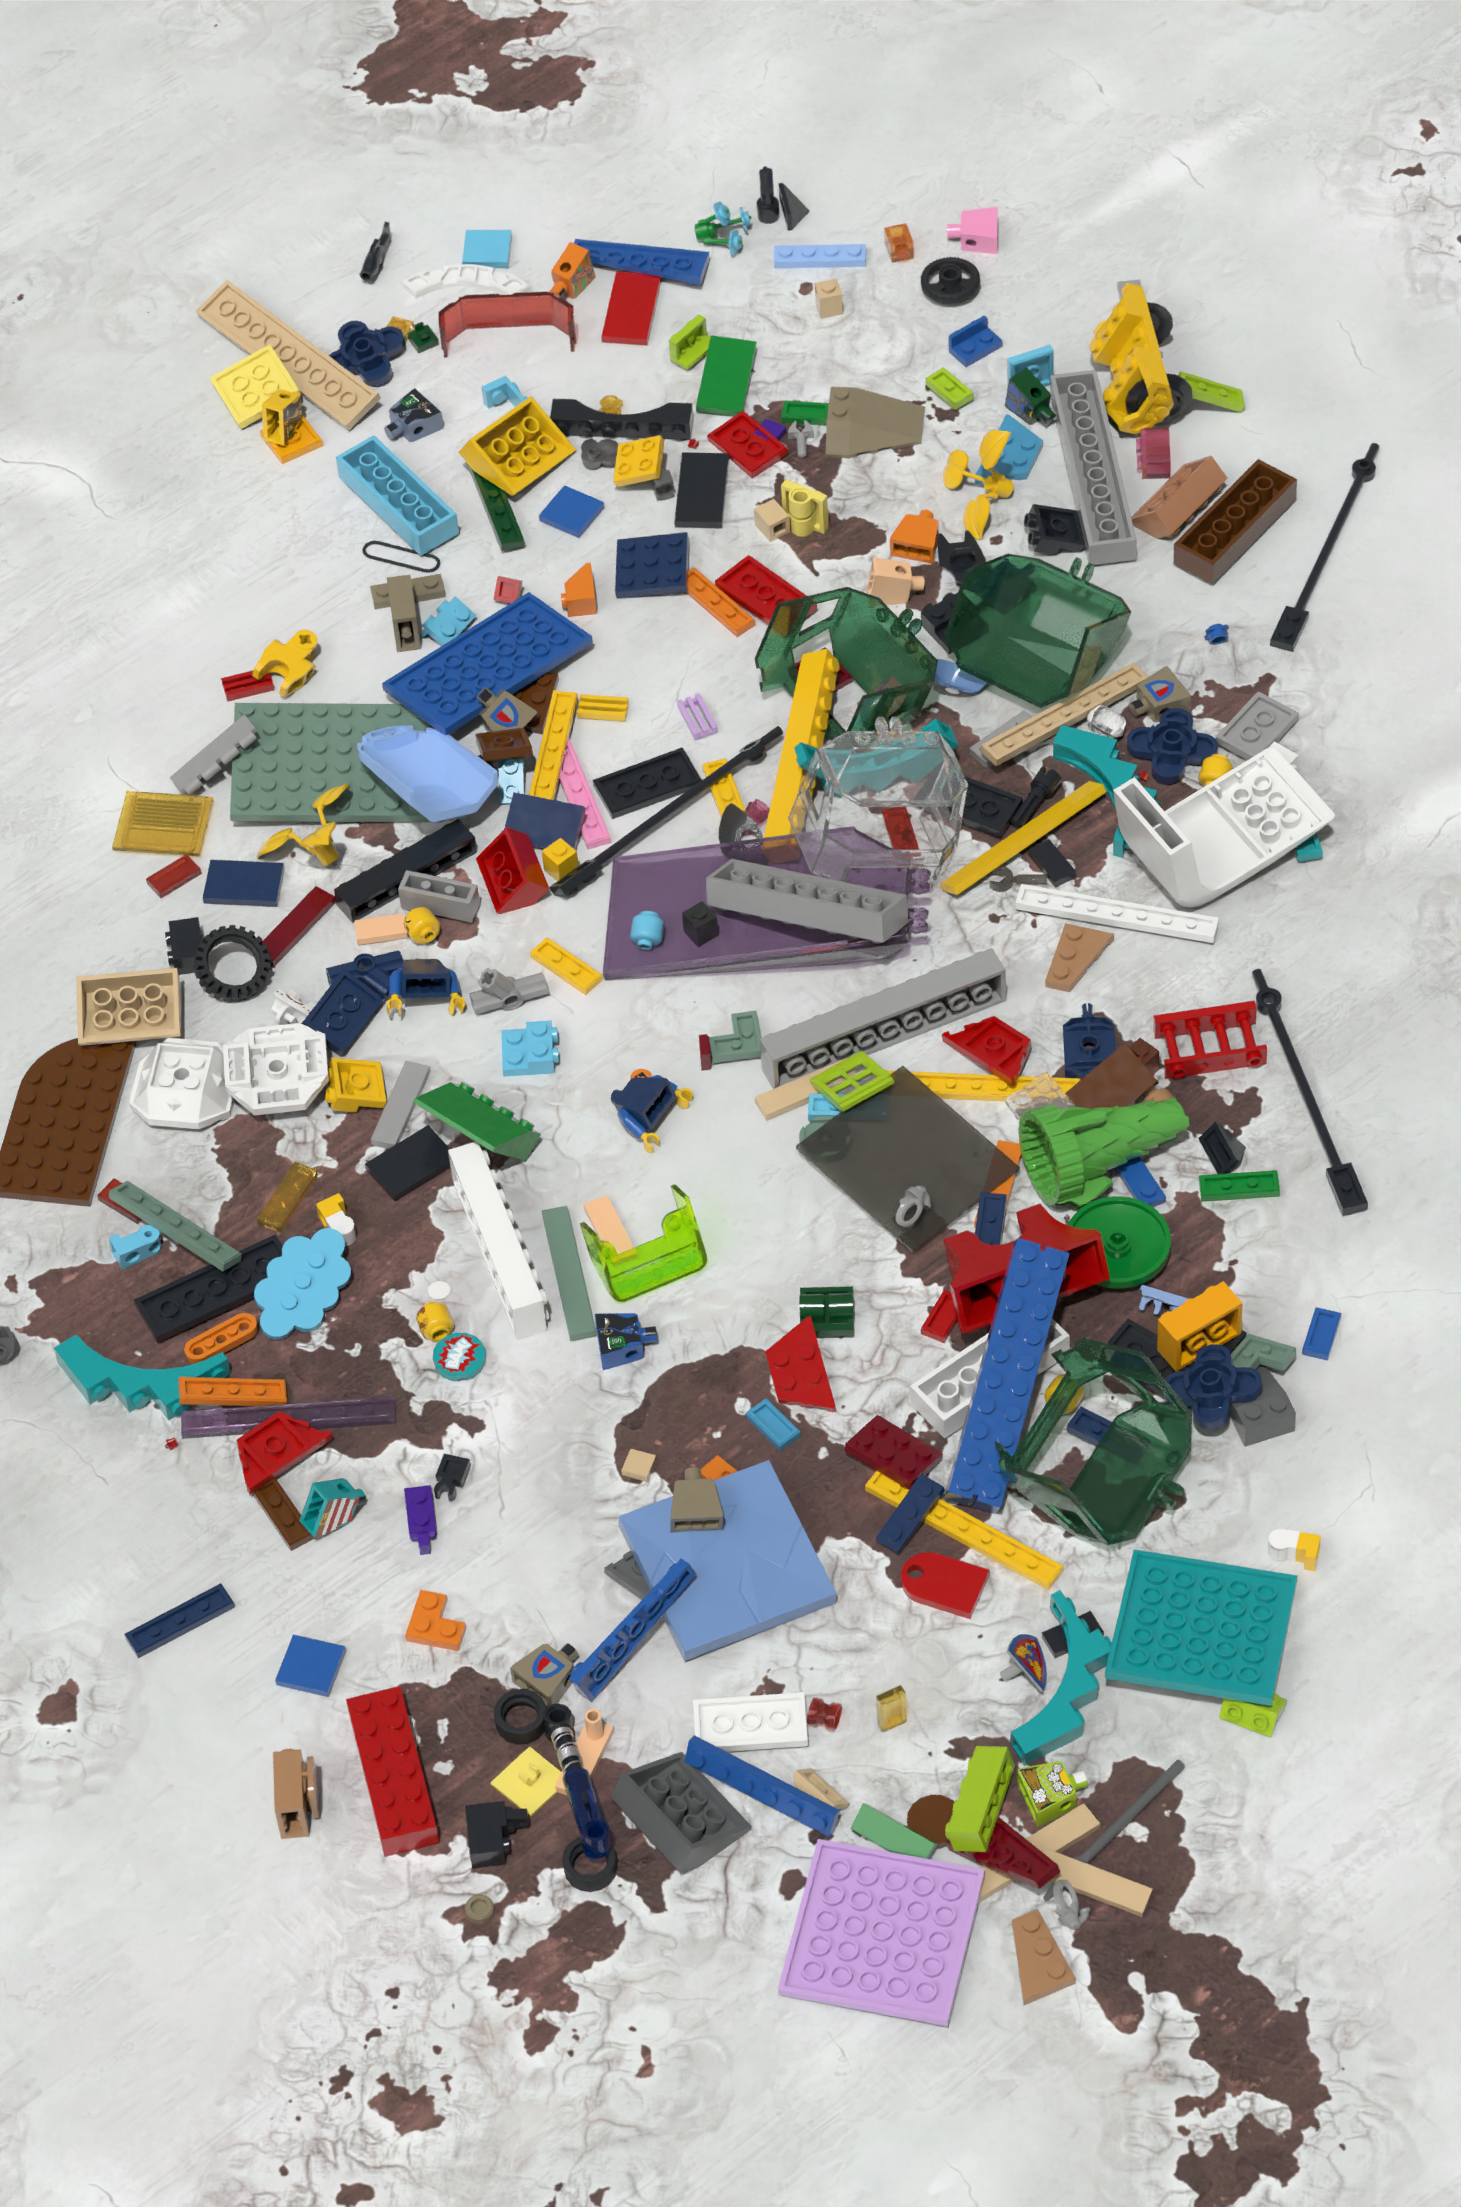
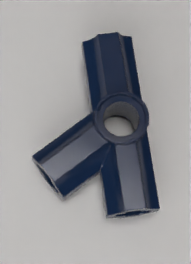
M399 950L377 956L367 953L357 955L352 962L326 968L328 984L330 986L344 968L382 998L390 999L389 978L391 973L403 966V958Z

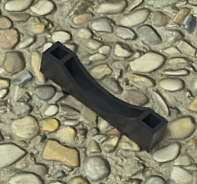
M553 399L550 419L564 436L649 438L661 435L663 439L690 440L693 427L692 403L669 402L647 412L612 414L594 410L576 399Z

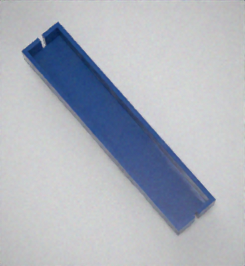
M1017 1238L1012 1246L943 1498L967 1506L974 1495L977 1498L973 1502L972 1507L996 1514L1002 1505L1069 1253L1047 1246L1042 1251L1040 1250L1041 1244Z

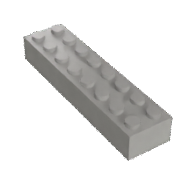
M730 859L706 877L707 905L717 907L719 910L737 911L742 915L751 914L760 916L765 920H779L784 924H798L807 929L826 930L830 934L849 935L850 938L868 939L873 943L885 942L908 923L907 895L736 859Z

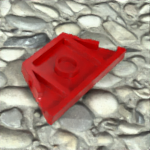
M995 1016L983 1019L978 1023L965 1025L964 1031L950 1035L949 1031L941 1034L944 1043L1011 1086L1016 1084L1032 1046L1030 1038Z
M809 1316L765 1351L777 1399L780 1404H797L803 1408L812 1409V1407L827 1409L828 1412H837L812 1319Z
M279 1411L236 1439L247 1492L249 1494L253 1493L332 1440V1433L326 1429L324 1432L310 1427V1423L301 1419H293L290 1415Z

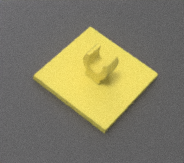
M529 1746L490 1784L518 1808H527L528 1816L532 1817L557 1793L555 1785L561 1775V1771Z

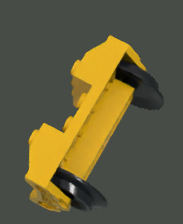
M1126 282L1121 290V300L1114 306L1109 318L1100 322L1095 328V337L1091 340L1090 351L1093 361L1110 366L1113 375L1112 382L1103 392L1107 413L1118 425L1119 431L1136 435L1152 428L1157 423L1167 422L1181 415L1189 407L1193 396L1192 388L1186 379L1176 374L1166 373L1159 345L1171 333L1173 328L1172 315L1165 307L1157 303L1147 302L1143 286Z

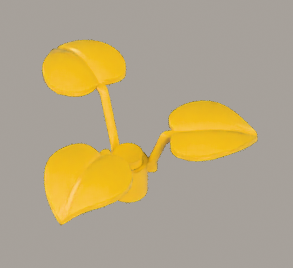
M991 430L982 439L979 448V456L982 458L981 465L993 474L992 476L984 478L965 471L969 458L962 450L951 452L947 458V465L944 468L943 481L947 488H957L962 481L963 475L984 482L985 489L990 493L978 495L976 500L969 501L964 511L963 523L965 529L974 538L983 540V530L990 513V501L988 498L997 499L998 496L1008 498L1013 491L1012 480L1005 478L1004 475L999 474L993 469L1011 434L1008 431Z
M346 783L331 788L314 801L312 806L317 808L322 826L314 833L309 834L302 840L292 833V828L281 830L264 842L258 851L257 859L259 860L261 855L279 848L287 840L294 839L301 847L306 848L312 856L316 854L323 866L334 862L340 856L333 846V839L331 838L336 823L335 821L326 823L323 809L326 805L336 800L346 788H350V785Z

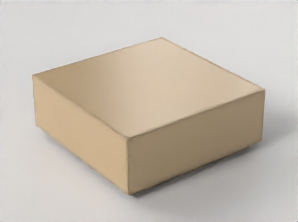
M630 1449L622 1468V1475L648 1482L657 1461L656 1455Z

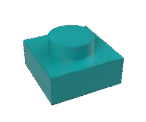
M1317 833L1294 848L1298 862L1319 859L1323 856Z

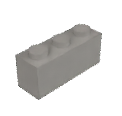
M406 870L398 888L401 908L412 910L417 907H425L430 909L434 915L470 923L473 922L480 905L477 885Z

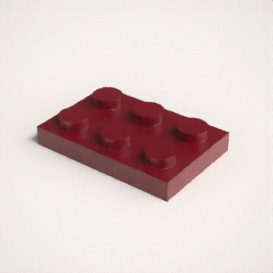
M876 1415L847 1441L844 1450L909 1490L921 1473L926 1476L942 1461L943 1454L879 1415Z

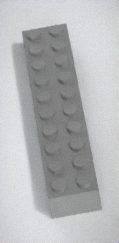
M1097 370L1050 375L1051 402L1056 414L1055 419L1075 507L1078 511L1088 564L1091 566L1136 560L1137 539Z
M991 948L986 951L977 952L968 958L954 961L945 967L931 970L919 977L908 979L904 983L891 988H885L868 997H862L845 1006H839L827 1013L816 1015L804 1022L793 1024L786 1029L770 1033L760 1038L762 1071L772 1088L775 1089L828 1065L849 1058L860 1051L867 1055L873 1054L1006 1001V969Z

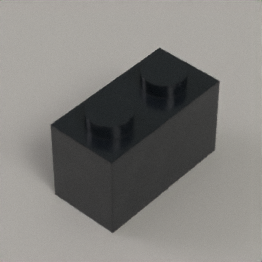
M199 918L168 921L169 932H165L167 947L171 946L172 951H167L169 966L177 968L179 975L195 973V955L202 942Z

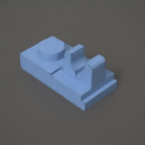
M1141 1285L1142 1299L1139 1308L1142 1311H1146L1147 1305L1154 1300L1155 1310L1153 1314L1160 1315L1164 1303L1170 1305L1169 1310L1173 1311L1189 1298Z

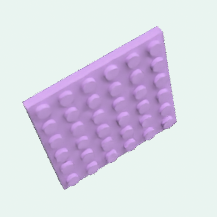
M818 1839L778 1986V1995L948 2027L985 1878V1869Z

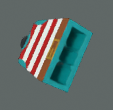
M344 1478L312 1483L299 1521L314 1538H318L349 1524L353 1518L356 1506L365 1503V1494L361 1489H354Z

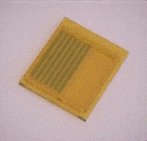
M126 791L112 849L114 851L200 857L214 801L213 797Z

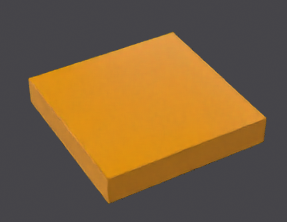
M302 413L301 423L285 446L265 441L281 464L323 446L322 439ZM262 429L260 430V436L264 440Z

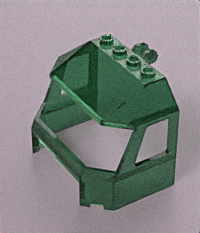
M843 587L778 603L754 658L756 669L760 668L762 682H759L760 691L765 692L783 687L793 698L798 676L792 650L829 629L834 657L837 658L839 664L867 693L862 695L847 731L830 713L828 716V726L825 734L837 747L825 750L848 752L866 748L919 717L935 681L938 660L916 638L915 635L920 632L923 623L918 618L912 620L914 613L911 609L903 610L900 616L897 617L879 597L850 587ZM838 599L830 617L801 631L812 605ZM892 674L902 685L890 689L883 688L882 691L870 693ZM907 694L901 707L889 716V721L885 722L895 698Z
M1082 1338L1074 1342L1075 1347L1065 1352L1060 1349L1051 1354L1066 1374L1014 1455L1011 1456L999 1442H995V1447L999 1452L1000 1460L998 1462L1000 1470L1020 1493L1063 1527L1069 1534L1112 1545L1136 1539L1157 1504L1166 1509L1173 1510L1175 1508V1501L1163 1495L1166 1490L1178 1496H1182L1185 1492L1180 1484L1172 1480L1191 1452L1192 1412L1145 1353ZM1109 1372L1144 1401V1403L1114 1418L1070 1489L1063 1481L1027 1471L1082 1385ZM1134 1379L1158 1385L1174 1406L1157 1401ZM1055 1507L1062 1508L1063 1514H1061Z

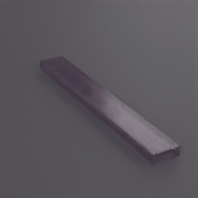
M395 1397L181 1412L182 1439L244 1435L279 1411L290 1415L293 1419H301L310 1423V1427L314 1429L396 1424Z

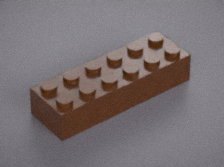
M1257 459L1174 543L1173 564L1213 585L1296 500L1297 479Z

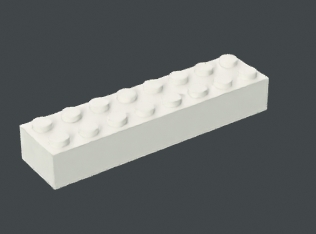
M473 1142L448 1150L452 1181L516 1340L547 1331L546 1320L549 1319V1314L545 1305L547 1304L545 1292L543 1289L539 1290L537 1286L539 1279L536 1270L530 1269L529 1264L531 1260L526 1248L522 1249L521 1244L523 1241L518 1228L514 1229L512 1225L514 1224V1218L511 1209H506L504 1205L506 1204L504 1192L502 1189L498 1190L496 1186L498 1179L495 1170H490L488 1166L490 1165V1160L486 1149L481 1150L479 1143Z

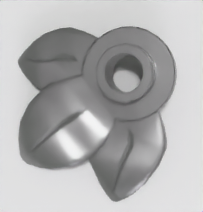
M587 439L582 443L581 459L584 466L594 469L599 468L601 464H616L617 454L615 453L618 450V443L616 441L604 439L597 442L594 439Z

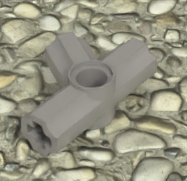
M487 968L481 972V977L478 980L482 990L469 993L474 1013L480 1014L500 1007L505 1010H514L520 1007L524 1000L549 994L545 976L542 972L516 980L514 977H505L496 969L491 970Z

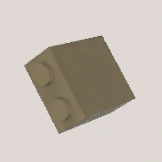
M411 575L388 577L387 585L397 652L419 650L421 647Z

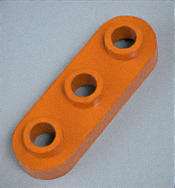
M240 1313L194 1337L184 1347L186 1360L190 1364L198 1363L221 1352L224 1354L250 1340L258 1331L256 1318L249 1313Z

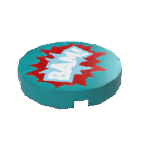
M453 1333L438 1341L433 1349V1362L436 1371L443 1378L451 1381H459V1379L464 1378L468 1380L475 1377L483 1369L486 1362V1352L483 1343L476 1336L468 1333Z

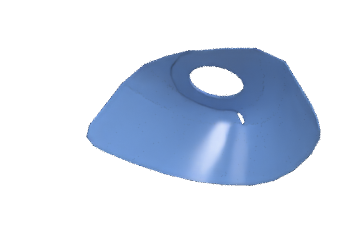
M928 658L932 678L939 685L962 692L974 693L981 690L991 679L990 675L942 659Z

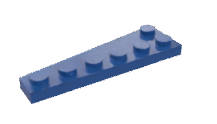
M575 239L574 244L589 250L593 264L684 281L688 285H701L709 262V252L583 239Z
M682 1558L669 1568L667 1574L583 1663L579 1662L573 1668L569 1680L591 1703L696 1575L690 1564Z

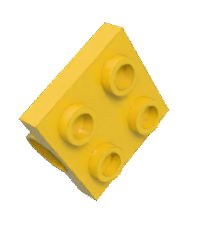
M661 435L618 444L613 482L617 487L660 478L665 442Z

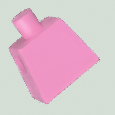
M998 207L961 212V224H947V238H961V249L963 251L998 254Z

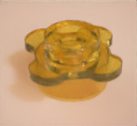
M607 395L600 400L601 409L599 411L621 414L620 407L623 405V401L614 395Z

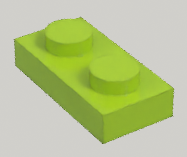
M944 367L926 377V385L955 410L973 400V392Z

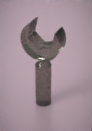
M999 866L993 870V875L1001 876L1003 879L1000 882L989 880V886L992 890L1005 892L1013 886V882L1017 884H1047V874H1018L1013 876L1009 868Z

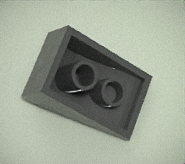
M1265 1366L1255 1369L1261 1375L1263 1383L1262 1393L1250 1402L1231 1404L1230 1418L1244 1447L1295 1431L1296 1412L1285 1390Z

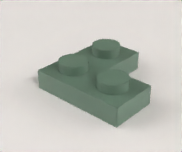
M757 1011L731 1014L734 1034L709 1037L713 1063L761 1057V1035Z
M1248 1334L1232 1352L1231 1357L1236 1368L1249 1367L1256 1369L1261 1364L1284 1371L1296 1357V1347Z

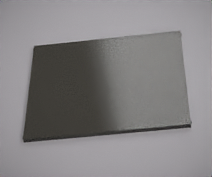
M901 1066L891 1074L894 1084L851 1108L841 1111L798 1143L796 1149L913 1253L977 1204L980 1200V1192L991 1193L1014 1174L1018 1173L1020 1167L907 1068ZM924 1186L931 1198V1209L923 1208L918 1220L909 1227L898 1225L896 1213L900 1206L899 1200L905 1197V1191L910 1187ZM913 1205L907 1210L904 1221H909L915 1215L917 1205Z

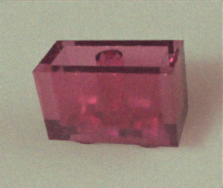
M1140 428V438H1136V452H1141V455H1137V470L1142 471V479L1170 478L1169 428Z

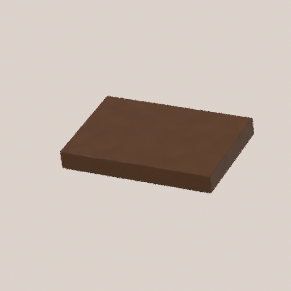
M1124 1043L1065 1094L1076 1107L1088 1109L1097 1107L1110 1108L1114 1106L1126 1107L1136 1103L1159 1082Z

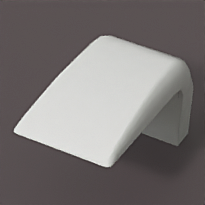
M1275 747L1263 750L1166 811L1157 804L1135 777L1113 790L1118 825L1124 840L1177 904L1186 908L1206 904L1234 888L1300 845L1335 817L1334 812Z

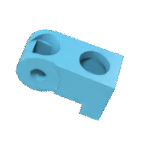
M151 1225L142 1226L137 1232L123 1238L119 1234L109 1237L111 1252L122 1270L157 1254L162 1246L159 1230Z

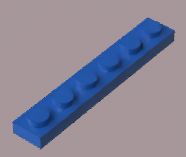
M695 1735L689 1740L684 1759L685 1763L828 1837L835 1832L840 1812L837 1808Z

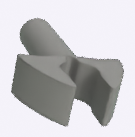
M805 420V428L802 432L797 429L796 421L793 422L788 430V439L797 440V455L799 458L807 456L806 439L814 438V430Z

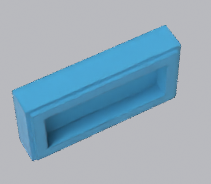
M767 1398L746 1412V1419L779 1451H782L801 1437V1432Z

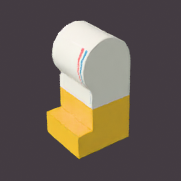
M338 1193L317 1203L318 1218L323 1226L341 1233L345 1240V1247L352 1245L356 1240L355 1225L350 1217L345 1216V1204L341 1195Z
M1276 1529L1269 1535L1268 1553L1272 1559L1277 1561L1289 1559L1304 1563V1570L1315 1572L1320 1552L1321 1535Z

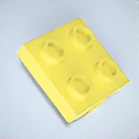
M785 479L781 485L782 508L789 515L791 532L801 537L808 536L813 531L825 534L829 529L827 495Z

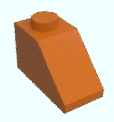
M586 563L564 583L565 593H561L562 608L567 607L568 617L597 614L591 563Z

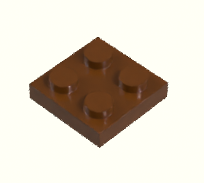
M524 727L475 734L476 744L483 761L499 762L505 758L523 759L527 755H532V745Z

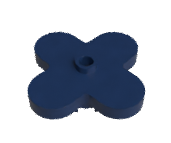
M350 321L342 325L338 331L340 349L328 356L353 375L359 374L366 384L379 386L391 378L392 368L388 358L403 350L405 338L403 332L397 327L388 326L373 331L369 330L366 324L361 321Z
M1180 708L1165 711L1160 717L1159 724L1156 726L1153 724L1151 727L1135 728L1127 736V749L1129 753L1137 758L1151 759L1152 775L1161 783L1170 784L1179 781L1184 776L1187 764L1202 765L1205 758L1218 754L1216 739L1209 734L1197 733L1195 729L1193 730L1192 715Z
M1212 1344L1203 1347L1197 1353L1195 1365L1191 1369L1187 1368L1185 1371H1177L1167 1376L1162 1384V1390L1166 1401L1171 1405L1192 1406L1193 1417L1199 1427L1217 1429L1229 1420L1231 1404L1250 1402L1256 1399L1262 1393L1263 1383L1261 1375L1257 1370L1249 1367L1236 1368L1233 1365L1230 1351L1225 1346Z

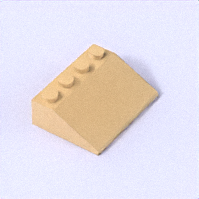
M177 968L76 977L79 1046L181 1037L182 994L181 980Z

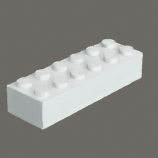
M1053 1318L1036 1376L1070 1354V1335ZM988 1334L910 1386L911 1405L944 1439L964 1425Z

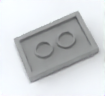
M1258 691L1217 734L1216 741L1218 745L1249 760L1267 749L1274 741L1277 743L1299 719V713Z

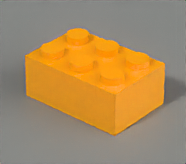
M1223 1281L1216 1286L1208 1287L1199 1296L1186 1300L1175 1310L1165 1312L1158 1319V1352L1177 1372L1194 1362L1197 1353L1203 1347L1212 1344H1225L1242 1333L1243 1302Z

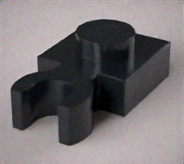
M443 1454L436 1473V1481L438 1483L434 1487L435 1498H439L440 1493L446 1490L449 1491L448 1500L453 1501L455 1498L454 1486H463L470 1467V1459Z

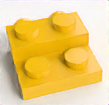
M331 1057L328 1064V1088L325 1092L326 1103H331V1110L357 1112L359 1106L384 1108L386 1095L381 1062Z

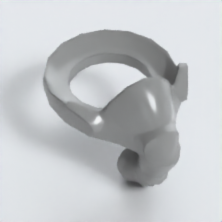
M917 1185L905 1191V1197L899 1200L900 1206L896 1213L898 1225L909 1227L918 1220L923 1208L931 1209V1198L924 1186ZM917 1205L915 1215L909 1221H904L907 1210L911 1206Z
M1058 1880L1053 1887V1895L1057 1907L1055 1913L1060 1916L1058 1920L1062 1924L1074 1930L1079 1929L1089 1918L1090 1907L1079 1910V1901L1074 1887L1067 1880ZM1064 1886L1070 1891L1072 1897L1070 1907L1067 1906L1063 1899Z

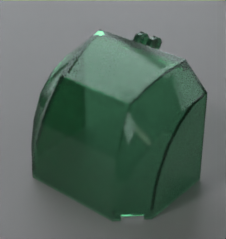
M1005 554L965 570L944 637L947 643L950 642L957 659L955 663L958 669L1042 708L1074 694L1096 675L1118 644L1132 611L1122 597L1089 582L1093 576V564L1089 563L1085 567L1082 577H1077L1082 565V560L1078 557L1074 559L1069 572L1038 558Z

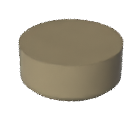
M482 1894L472 1896L465 1904L466 1916L474 1924L480 1925L489 1922L494 1915L492 1900Z

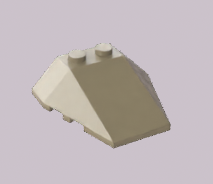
M831 387L826 427V458H854L857 453L870 451L871 454L878 453V449L892 447L893 450L921 444L925 407L857 387Z

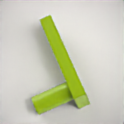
M1182 371L1178 374V376L1186 379L1190 384L1192 398L1240 413L1245 407L1241 389Z

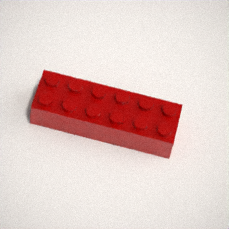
M397 1686L346 1699L384 1857L439 1844L437 1827L401 1687Z

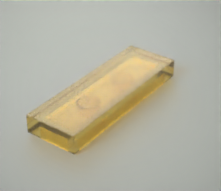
M294 1162L258 1216V1224L281 1233L318 1177V1171Z

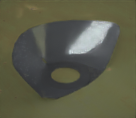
M731 803L727 805L719 825L718 838L722 850L730 859L765 865L768 862V857L761 850L764 836L760 828L739 807ZM745 830H752L756 835L755 842L750 846L745 845L741 840V835Z

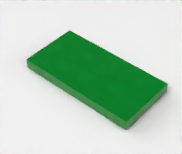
M711 335L696 403V411L735 416L744 410L757 341Z

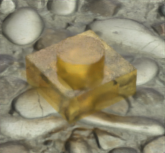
M392 316L386 327L393 326L399 328L403 332L406 343L408 340L407 333L414 330V321Z

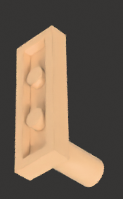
M597 1709L586 1711L585 1724L576 1741L581 1761L583 1762L581 1768L587 1774V1785L583 1786L585 1791L614 1733L613 1726L602 1723L601 1712ZM562 1770L555 1785V1790L558 1793L578 1799L575 1788L571 1789L566 1784Z

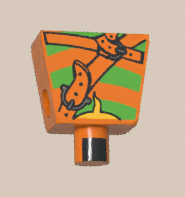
M572 242L568 244L551 271L554 286L549 293L554 299L561 300L564 295L575 299L596 278L589 250Z

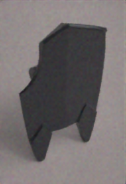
M968 530L965 531L964 542L949 543L942 533L938 534L939 565L952 573L957 586L971 590L969 589L970 582L989 568L977 541Z

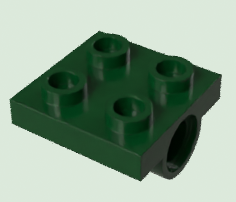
M853 1286L800 1288V1322L806 1317L811 1316L816 1337L854 1336Z

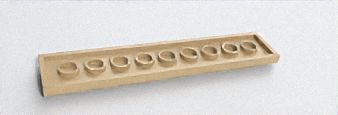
M226 280L195 311L201 319L249 355L270 344L298 387L301 395L348 431L381 399L376 391L229 280Z

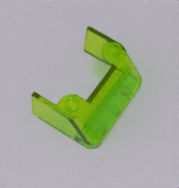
M676 1184L671 1186L677 1209L664 1216L661 1223L664 1235L625 1252L617 1254L615 1247L610 1242L600 1241L598 1235L585 1222L580 1223L590 1259L609 1295L618 1302L628 1301L696 1273L706 1265L707 1254L690 1198Z

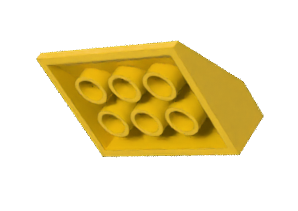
M530 396L469 439L458 453L473 471L511 496H514L574 453L576 449L536 400Z

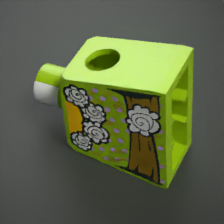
M1060 1761L1017 1769V1785L1037 1827L1074 1809L1077 1806L1076 1790L1088 1786L1083 1770L1068 1775L1063 1763Z

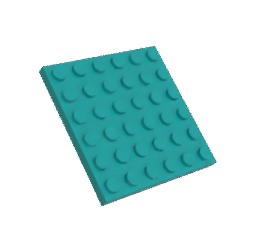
M1134 1549L1105 1669V1679L1272 1706L1298 1576Z

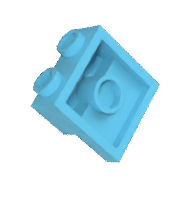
M552 1020L526 1022V1029L501 1030L503 1077L554 1073V1063H559L558 1047L554 1048L553 1043H558L557 1027H552Z

